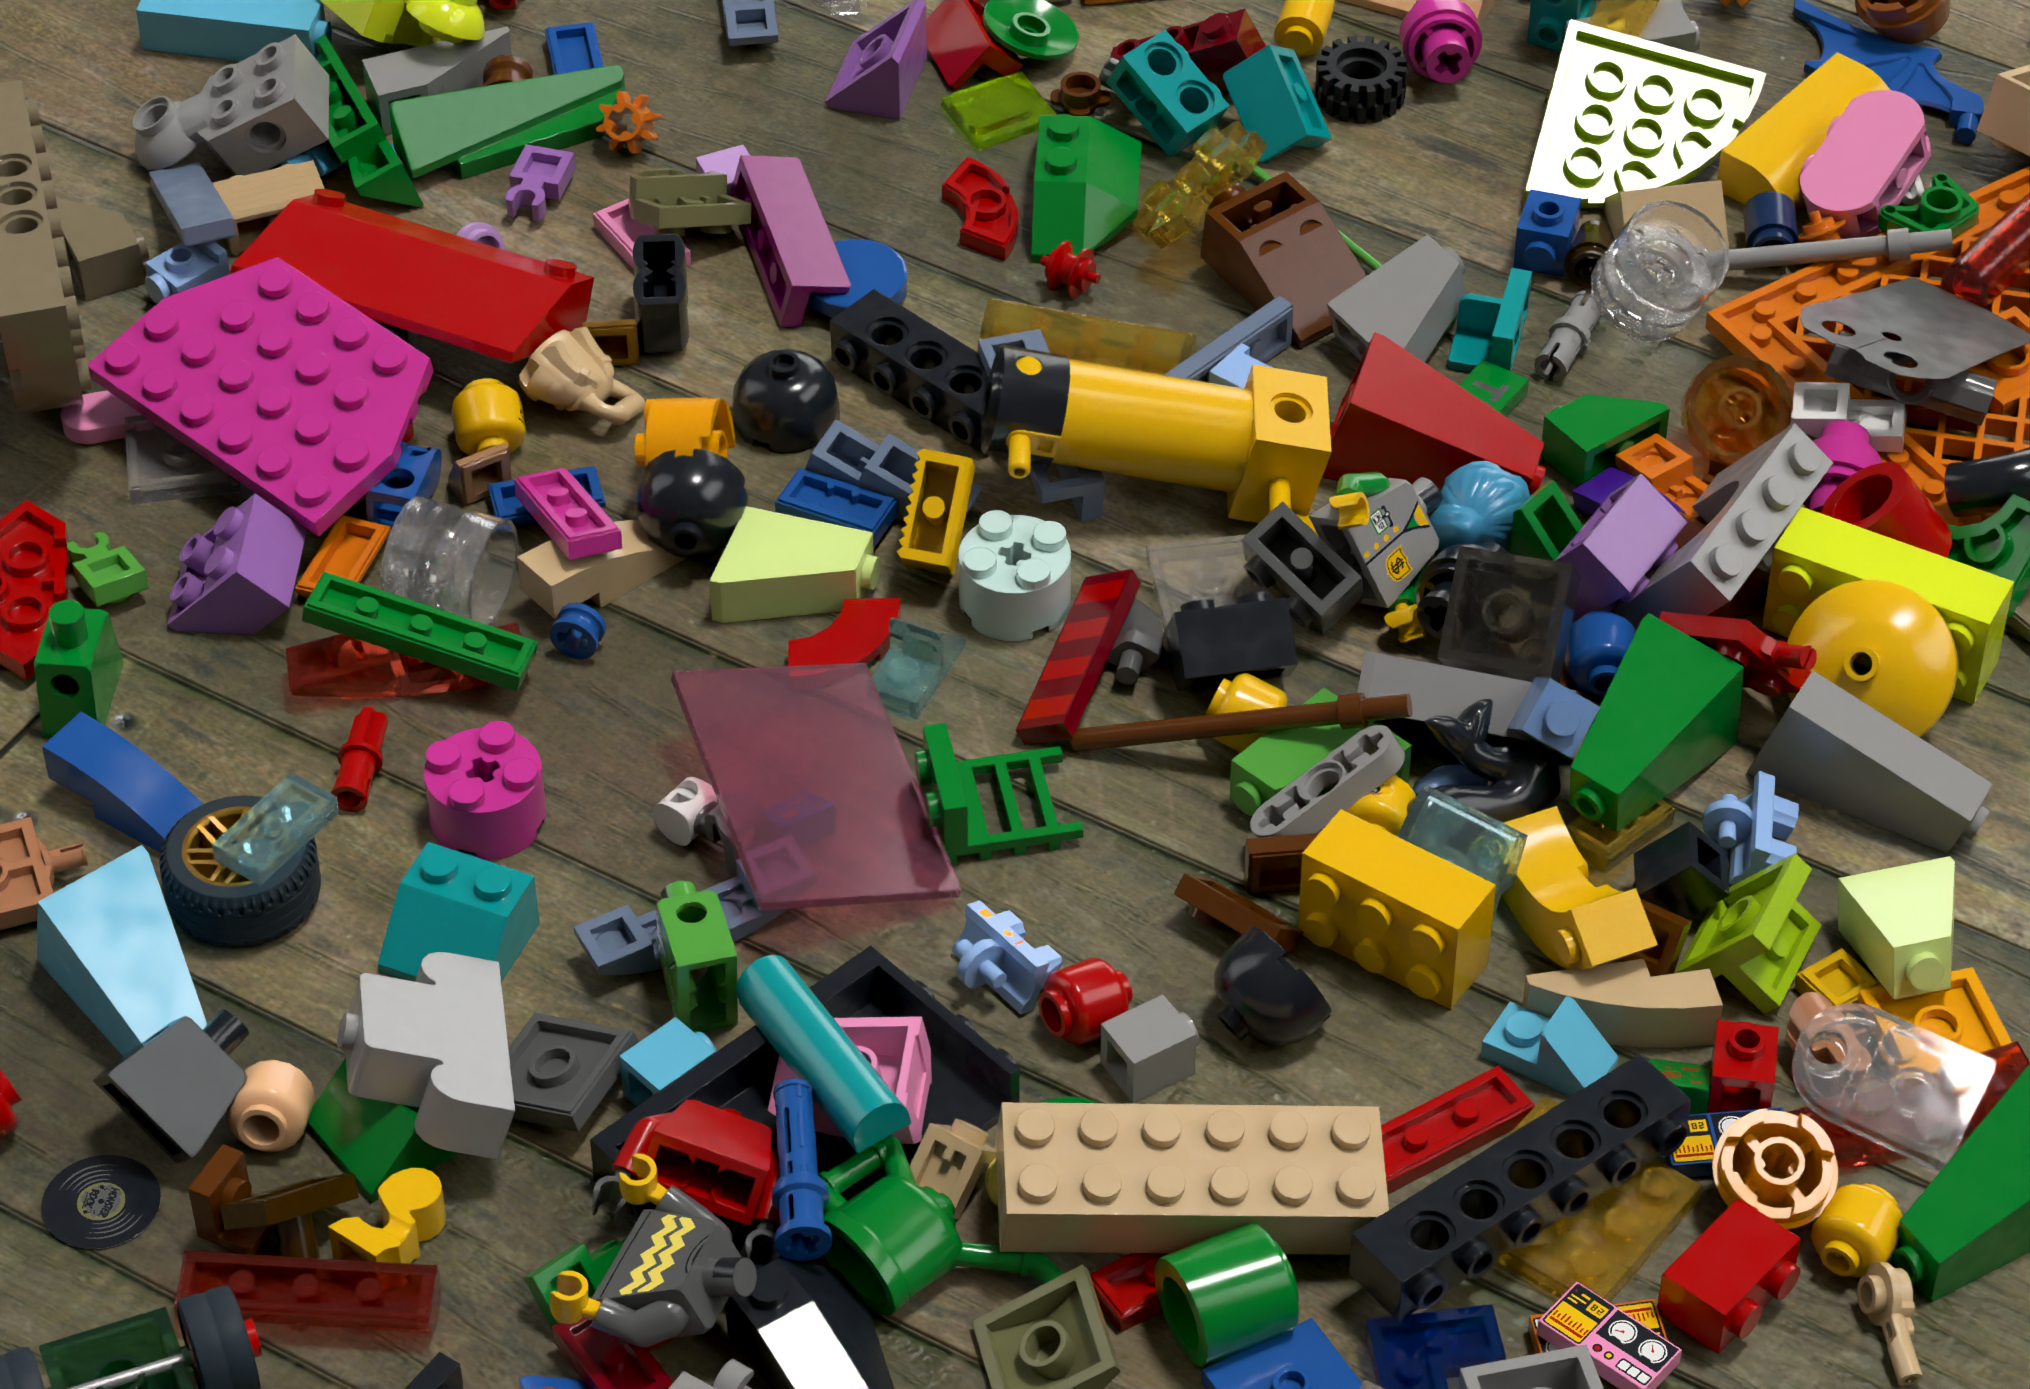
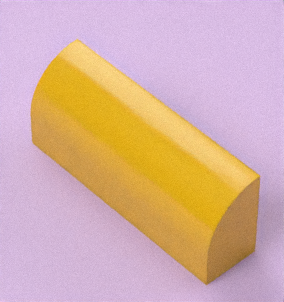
M1837 52L1721 150L1717 180L1722 181L1723 194L1746 205L1757 194L1770 191L1779 192L1787 195L1794 202L1797 214L1806 206L1800 185L1801 168L1807 157L1815 154L1825 140L1833 119L1842 115L1853 98L1871 91L1890 89L1874 71Z

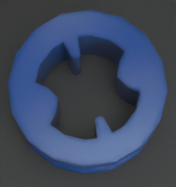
M569 603L562 607L557 620L554 621L549 631L550 640L561 653L576 659H587L594 655L599 642L602 640L606 632V623L595 609L580 603Z

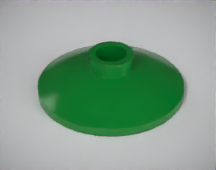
M990 0L983 11L982 20L987 32L998 43L1017 55L1040 60H1056L1067 57L1077 47L1079 41L1077 26L1065 12L1047 1Z

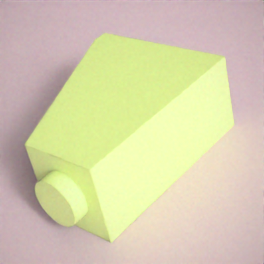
M746 506L742 518L738 521L709 581L712 621L728 623L841 612L844 599H862L866 589L873 590L876 587L880 574L881 559L874 556L873 532Z
M1951 856L1838 878V930L1893 1000L1951 988L1955 905V861Z

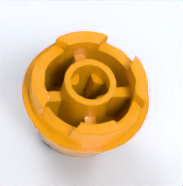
M1756 1110L1733 1122L1723 1132L1714 1150L1712 1160L1713 1177L1718 1192L1729 1207L1739 1198L1786 1229L1797 1228L1816 1219L1835 1195L1838 1184V1165L1834 1147L1825 1131L1814 1120L1800 1113L1799 1116L1782 1111Z

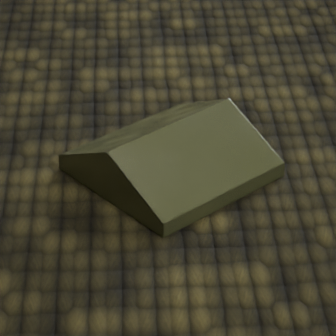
M1083 1264L972 1321L992 1389H1104L1121 1372L1089 1270Z

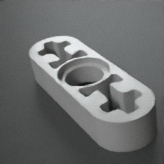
M1374 725L1359 731L1263 803L1251 818L1250 828L1257 838L1319 832L1340 809L1348 810L1359 799L1368 795L1392 777L1401 768L1405 760L1403 748L1391 730L1386 726ZM1338 783L1331 791L1317 797L1324 789Z

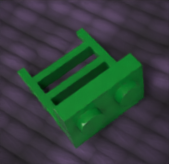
M946 722L923 726V750L914 751L915 770L919 786L925 785L927 793L924 794L927 821L930 828L936 827L945 866L957 864V856L978 853L981 861L991 859V851L1013 848L1015 856L1026 854V846L1047 843L1049 850L1060 849V841L1083 838L1084 830L1081 821L1058 825L1042 765L1063 762L1060 746L956 761ZM1027 768L1042 827L1023 829L1008 770ZM993 772L1008 832L989 835L974 775Z

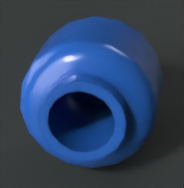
M1593 611L1573 622L1566 631L1563 644L1566 670L1572 684L1580 691L1592 695H1606L1636 633L1634 626L1627 619L1608 611Z

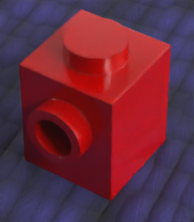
M1717 1020L1711 1056L1710 1092L1707 1113L1771 1108L1776 1077L1779 1027L1758 1025L1750 1022Z

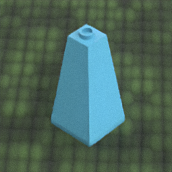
M143 845L136 847L38 901L37 960L122 1056H125L170 1022L183 1016H188L202 1030L204 1029L207 1022L149 853Z

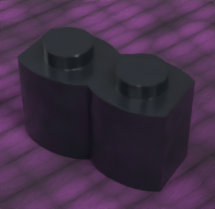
M678 234L640 235L633 246L635 277L633 294L638 344L644 353L683 351L689 339L688 285L683 240Z

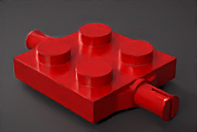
M1663 611L1659 616V619L1742 665L1744 667L1742 687L1751 688L1766 696L1778 697L1780 692L1798 693L1811 673L1809 670L1816 664L1817 653L1814 648L1811 649L1812 646L1791 645L1785 641H1776L1764 634L1748 620Z

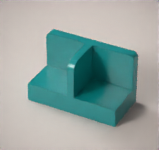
M1268 45L1223 74L1227 89L1259 162L1268 163L1296 145L1317 149L1332 140L1295 50Z
M1511 268L1503 299L1478 294H1465L1460 298L1457 329L1448 356L1447 367L1449 369L1471 373L1484 359L1512 371L1529 311L1532 271Z

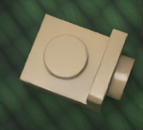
M955 1119L952 1126L930 1123L910 1164L917 1185L920 1187L928 1186L939 1194L943 1193L950 1198L955 1207V1219H960L985 1163H991L996 1157L995 1148L985 1144L989 1134L960 1119Z

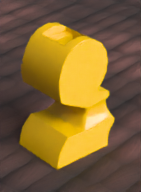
M409 1168L392 1174L378 1188L382 1224L384 1226L382 1229L370 1226L358 1216L343 1218L328 1226L333 1262L380 1292L393 1283L404 1281L409 1265L414 1259L420 1257L419 1242L432 1239L445 1226L446 1213L442 1185L439 1177L427 1169Z

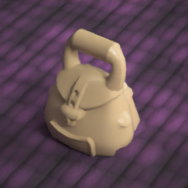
M587 326L575 328L572 332L561 330L549 337L534 351L519 374L521 388L535 402L537 400L553 404L558 410H586L616 425L625 424L640 414L645 406L644 398L638 392L614 379L612 359L609 355L603 353ZM608 397L621 399L612 406L604 403Z

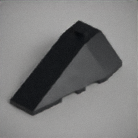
M778 1258L756 1270V1286L749 1296L728 1298L725 1304L727 1334L770 1389H894L870 1312L835 1268Z

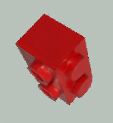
M1737 1198L1662 1273L1657 1303L1660 1316L1719 1355L1736 1336L1744 1339L1753 1331L1761 1318L1763 1308L1774 1297L1782 1300L1791 1292L1801 1271L1796 1266L1801 1238Z

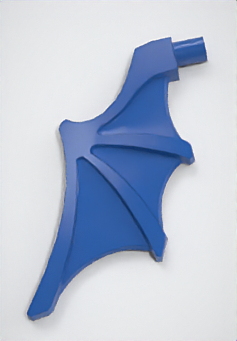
M1794 0L1793 15L1796 19L1810 26L1819 36L1822 43L1820 59L1806 61L1804 73L1811 75L1838 52L1868 67L1886 83L1890 90L1908 95L1919 106L1930 107L1949 113V126L1957 127L1955 138L1958 142L1970 144L1975 140L1977 127L1983 114L1982 96L1947 80L1935 69L1934 65L1942 59V53L1939 49L1905 44L1881 37L1845 22L1804 0Z

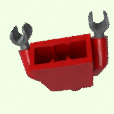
M686 1100L672 1113L668 1112L642 1118L632 1128L612 1165L615 1175L603 1177L595 1183L592 1198V1215H596L602 1203L614 1201L618 1203L614 1216V1225H621L628 1219L630 1203L622 1197L619 1186V1173H624L632 1180H643L644 1178L639 1177L632 1169L631 1157L634 1154H644L654 1160L657 1166V1182L669 1190L674 1185L712 1213L748 1226L751 1223L756 1225V1230L748 1234L739 1254L741 1257L749 1258L750 1253L756 1252L762 1254L767 1262L770 1263L780 1257L774 1245L775 1231L780 1227L779 1211L772 1204V1188L780 1178L778 1152L771 1149L772 1130L762 1123L743 1117L741 1113L734 1109H720L697 1100Z

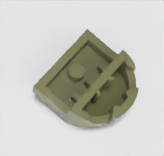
M654 168L639 170L637 175H630L629 215L636 221L654 227V234H678L683 236L685 235V227H700V231L704 233L726 234L731 232V225L751 224L752 203L727 195V174L709 171L707 174H687L682 168Z

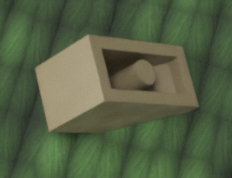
M56 197L70 272L85 301L145 284L142 262L149 260L148 248L141 231L132 232L123 213Z

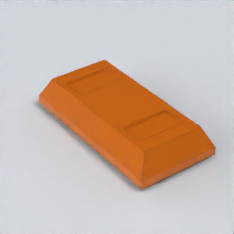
M342 515L331 528L295 587V592L308 599L323 572L360 583L391 532V526Z

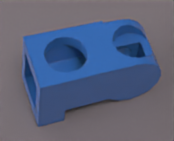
M401 441L402 453L397 466L366 493L367 521L391 526L388 538L415 543L421 528L420 517L430 496L435 493L438 486L442 454L438 448L417 447Z

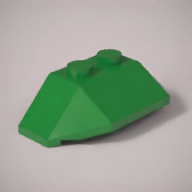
M1068 114L1040 115L1034 176L1031 262L1040 263L1043 255L1049 256L1063 241H1070L1072 243L1073 254L1079 255L1085 248L1092 249L1094 253L1096 248L1110 241L1138 216L1142 142L1093 117L1072 116Z

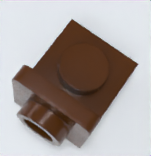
M222 1144L188 1187L197 1235L242 1255L252 1256L274 1229L275 1224L230 1230L224 1229L220 1205L255 1194L252 1193V1185L249 1181L244 1152Z

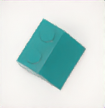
M427 842L399 884L378 960V971L392 977L415 982L422 959L425 956L435 952H446L499 962L502 983L540 924L535 876Z

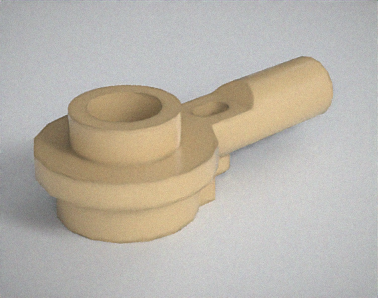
M1874 1262L1859 1280L1857 1287L1858 1303L1861 1310L1868 1315L1869 1320L1874 1325L1882 1326L1888 1344L1887 1349L1898 1384L1901 1386L1913 1385L1923 1379V1375L1911 1337L1914 1335V1326L1911 1318L1915 1311L1912 1283L1904 1269L1894 1268L1890 1263Z

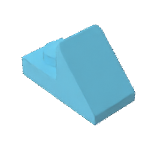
M1568 995L1551 1019L1510 1001L1483 1039L1481 1048L1482 1058L1568 1096L1574 1095L1611 1072L1618 1063L1617 1054L1577 1002Z

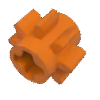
M618 91L616 95L617 104L613 106L600 104L599 108L605 113L604 124L596 127V131L607 132L612 138L608 149L618 151L627 142L628 150L631 154H640L642 151L641 141H658V135L653 132L654 121L661 119L662 114L651 113L646 107L650 96L640 94L631 104L628 92ZM624 114H632L631 121L636 125L634 131H626L628 125L622 120Z

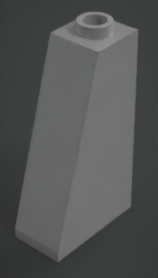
M1365 651L1357 693H1364L1366 698L1409 693L1412 700V716L1405 717V719L1425 722L1428 718L1438 715H1447L1457 719L1463 710L1481 699H1491L1493 701L1488 734L1529 741L1507 727L1532 682ZM1571 690V691L1577 693L1578 695L1580 694V692H1578V691H1576V690Z
M1813 670L1747 771L1754 777L1759 771L1775 776V786L1947 854L1961 834L1971 840L1990 812L1989 809L1981 804L1993 785L1991 782Z

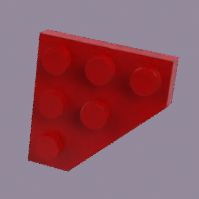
M28 500L0 519V665L26 681L35 675V657L49 617L50 608L59 601L68 600L69 566L67 549L69 537L66 523Z

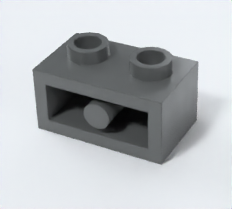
M1283 501L1242 539L1244 558L1247 562L1243 567L1247 574L1262 589L1267 590L1272 586L1284 598L1287 597L1290 616L1303 628H1307L1312 624L1324 635L1363 598L1362 577Z

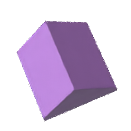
M923 0L911 1L852 42L825 100L829 107L837 110L897 120L901 119L927 60L926 3Z

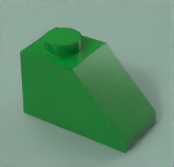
M1585 394L1566 405L1556 407L1544 416L1542 432L1544 446L1541 457L1572 484L1579 487L1609 467L1619 470L1615 464V455L1656 433L1666 439L1670 408L1663 402Z

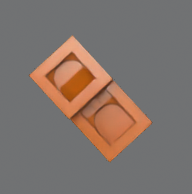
M1657 433L1615 455V464L1619 470L1634 477L1642 474L1659 492L1677 504L1686 515L1707 523L1692 508L1709 486L1693 475L1692 456Z

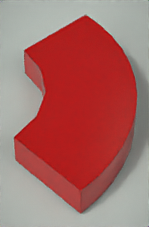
M967 157L942 184V199L957 207L966 219L960 229V245L1005 261L1011 254L1018 237V207H1016L1015 201L1010 194V186L998 173L985 164Z
M900 598L844 599L840 615L828 628L810 637L788 640L789 695L822 691L843 684L855 678V671L868 664L874 658L881 659L893 643L898 632L901 616Z

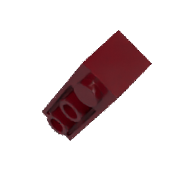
M1246 9L1228 14L1217 13L1201 22L1184 27L1172 26L1166 29L1172 38L1186 49L1190 59L1204 76L1218 87L1222 97L1230 95L1223 79V74L1267 47ZM1155 35L1140 40L1128 39L1120 43L1118 46L1113 47L1110 58L1120 61L1123 55Z

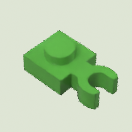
M94 533L96 545L90 548L78 547L74 541L67 543L70 564L74 569L76 582L97 607L106 603L122 602L132 594L149 589L146 570L125 546L111 550L109 537L105 533Z

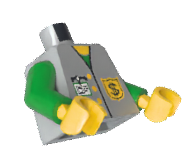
M1379 472L1344 474L1338 480L1335 496L1329 498L1330 503L1309 516L1318 536L1362 577L1363 598L1358 604L1389 607V613L1385 615L1384 619L1389 628L1398 627V640L1401 644L1426 636L1427 632L1423 629L1417 618L1418 605L1416 593L1427 561L1435 553L1439 545V538L1427 515L1442 502L1441 492L1432 481L1424 477L1410 484L1407 480L1387 478Z

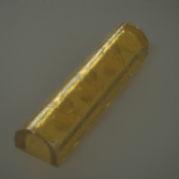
M989 298L980 332V339L1040 329L1050 353L1065 355L1072 360L1161 375L1166 374L1196 353V335L994 298Z

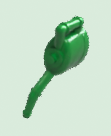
M893 1135L886 1137L858 1154H853L828 1172L823 1171L818 1174L829 1188V1201L824 1208V1223L832 1232V1246L824 1254V1257L858 1298L880 1314L892 1315L904 1307L912 1297L952 1271L956 1266L1020 1273V1276L1027 1277V1274H1029L1042 1285L1064 1274L1050 1258L1041 1252H1000V1245L961 1241L956 1230L954 1204L947 1195L939 1194L928 1186L920 1187L916 1184L902 1145ZM876 1169H884L886 1177H883L849 1201L840 1194Z

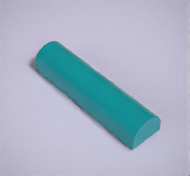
M779 955L764 956L751 963L742 972L736 986L740 1005L797 1078L809 1082V1087L812 1086L814 1091L813 1098L857 1154L912 1123L907 1108L784 957Z

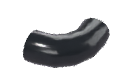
M2030 447L1993 457L1949 463L1945 472V493L1952 514L1955 517H1965L1998 512L2013 494L2030 501Z

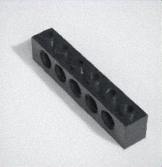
M1639 1053L1353 1232L1351 1235L1349 1274L1398 1322L1419 1309H1430L1442 1299L1448 1290L1465 1279L1480 1277L1489 1270L1495 1260L1516 1247L1524 1248L1530 1245L1540 1236L1545 1228L1562 1217L1577 1215L1588 1205L1592 1198L1611 1186L1619 1187L1624 1185L1636 1174L1639 1168L1659 1155L1666 1157L1674 1153L1687 1136L1691 1099Z

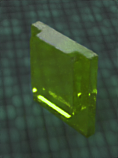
M1022 71L941 97V106L977 151L1038 131L1040 115H1057Z

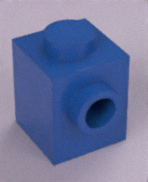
M1530 189L1517 226L1513 268L1565 277L1564 261L1578 233L1582 198Z

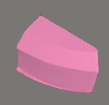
M922 1017L834 1018L909 1112L912 1123L892 1135L901 1144H915L922 1141V1126L929 1087L932 1084L931 1048ZM780 1055L768 1111L775 1116L774 1087L783 1080L797 1078ZM813 1098L815 1131L844 1137Z

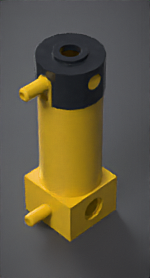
M1001 345L996 352L983 397L981 451L985 455L1008 458V472L1013 478H1026L1030 474L1031 462L1045 465L1056 463L1227 492L1228 518L1260 523L1282 501L1296 515L1308 516L1331 455L1327 377L1252 364L1243 389L1072 360L1065 355Z

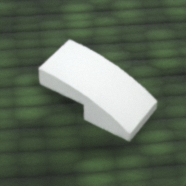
M1795 382L1791 425L1795 423L1804 433L1820 438L1821 431L1827 424L1834 421H1851L1867 429L1871 437L1870 445L1876 451L1903 453L1906 418L1905 404L1898 400L1850 399V383Z

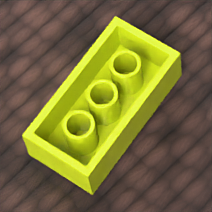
M1800 507L1774 547L1762 628L1789 638L1799 616L1815 599L1845 583L1860 580H1881L1902 585L1929 601L1946 621L1955 642L1958 659V674L1952 697L1974 705L1999 660L2014 581ZM1863 653L1855 658L1854 662L1872 668V659L1868 654Z

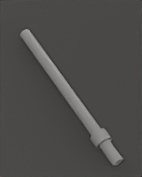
M1908 228L1888 229L1887 235L1635 258L1633 259L1635 279L1882 256H1889V261L1911 259L1910 254L1953 250L1952 230L1944 229L1909 233Z

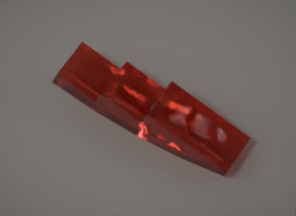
M517 622L496 627L522 636ZM342 634L286 648L289 688L293 696L345 699L411 697L492 685V683Z

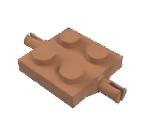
M31 817L0 824V930L37 921L38 901L53 894V873L84 865L88 866L82 841L47 851L46 846L36 836Z

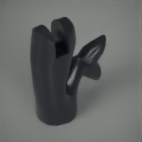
M1481 699L1463 710L1457 719L1447 715H1438L1425 720V724L1437 741L1453 753L1466 769L1492 782L1489 786L1441 785L1420 793L1408 803L1407 813L1411 821V827L1423 826L1443 819L1444 826L1426 834L1414 843V845L1442 859L1478 846L1477 840L1492 826L1542 811L1560 794L1561 783L1557 766L1548 752L1539 744L1528 742L1494 747L1486 742L1493 708V701L1491 699Z

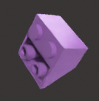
M1642 474L1613 491L1553 562L1562 621L1568 627L1589 612H1610L1619 599L1625 604L1629 603L1648 585L1650 580L1645 576V573L1649 568L1655 569L1659 567L1678 548V544L1673 539L1686 525L1687 521Z
M256 494L239 507L231 506L226 509L211 529L203 535L199 533L193 535L181 550L179 560L182 562L179 579L170 592L169 598L173 603L167 626L177 632L256 634L290 608L307 529Z

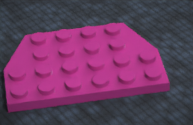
M278 257L163 298L88 363L91 380L318 537L397 466L402 453L401 441L408 424L414 423L419 410L418 400L426 392L434 372L428 356Z

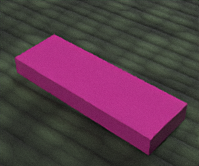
M559 468L514 479L516 498L569 560L623 549L621 530L567 469Z

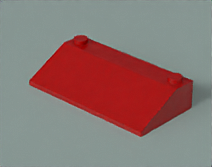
M315 189L313 195L292 200L234 261L230 270V274L278 257L372 320L510 363L530 357L544 341L561 330L572 332L575 328L583 327V322L587 321L595 278L576 272L577 266L571 262L559 259H547L545 262L345 202V195L343 193L329 189Z

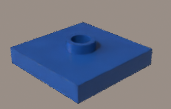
M1313 1318L1296 1325L1293 1331L1239 1352L1202 1370V1384L1205 1389H1366Z

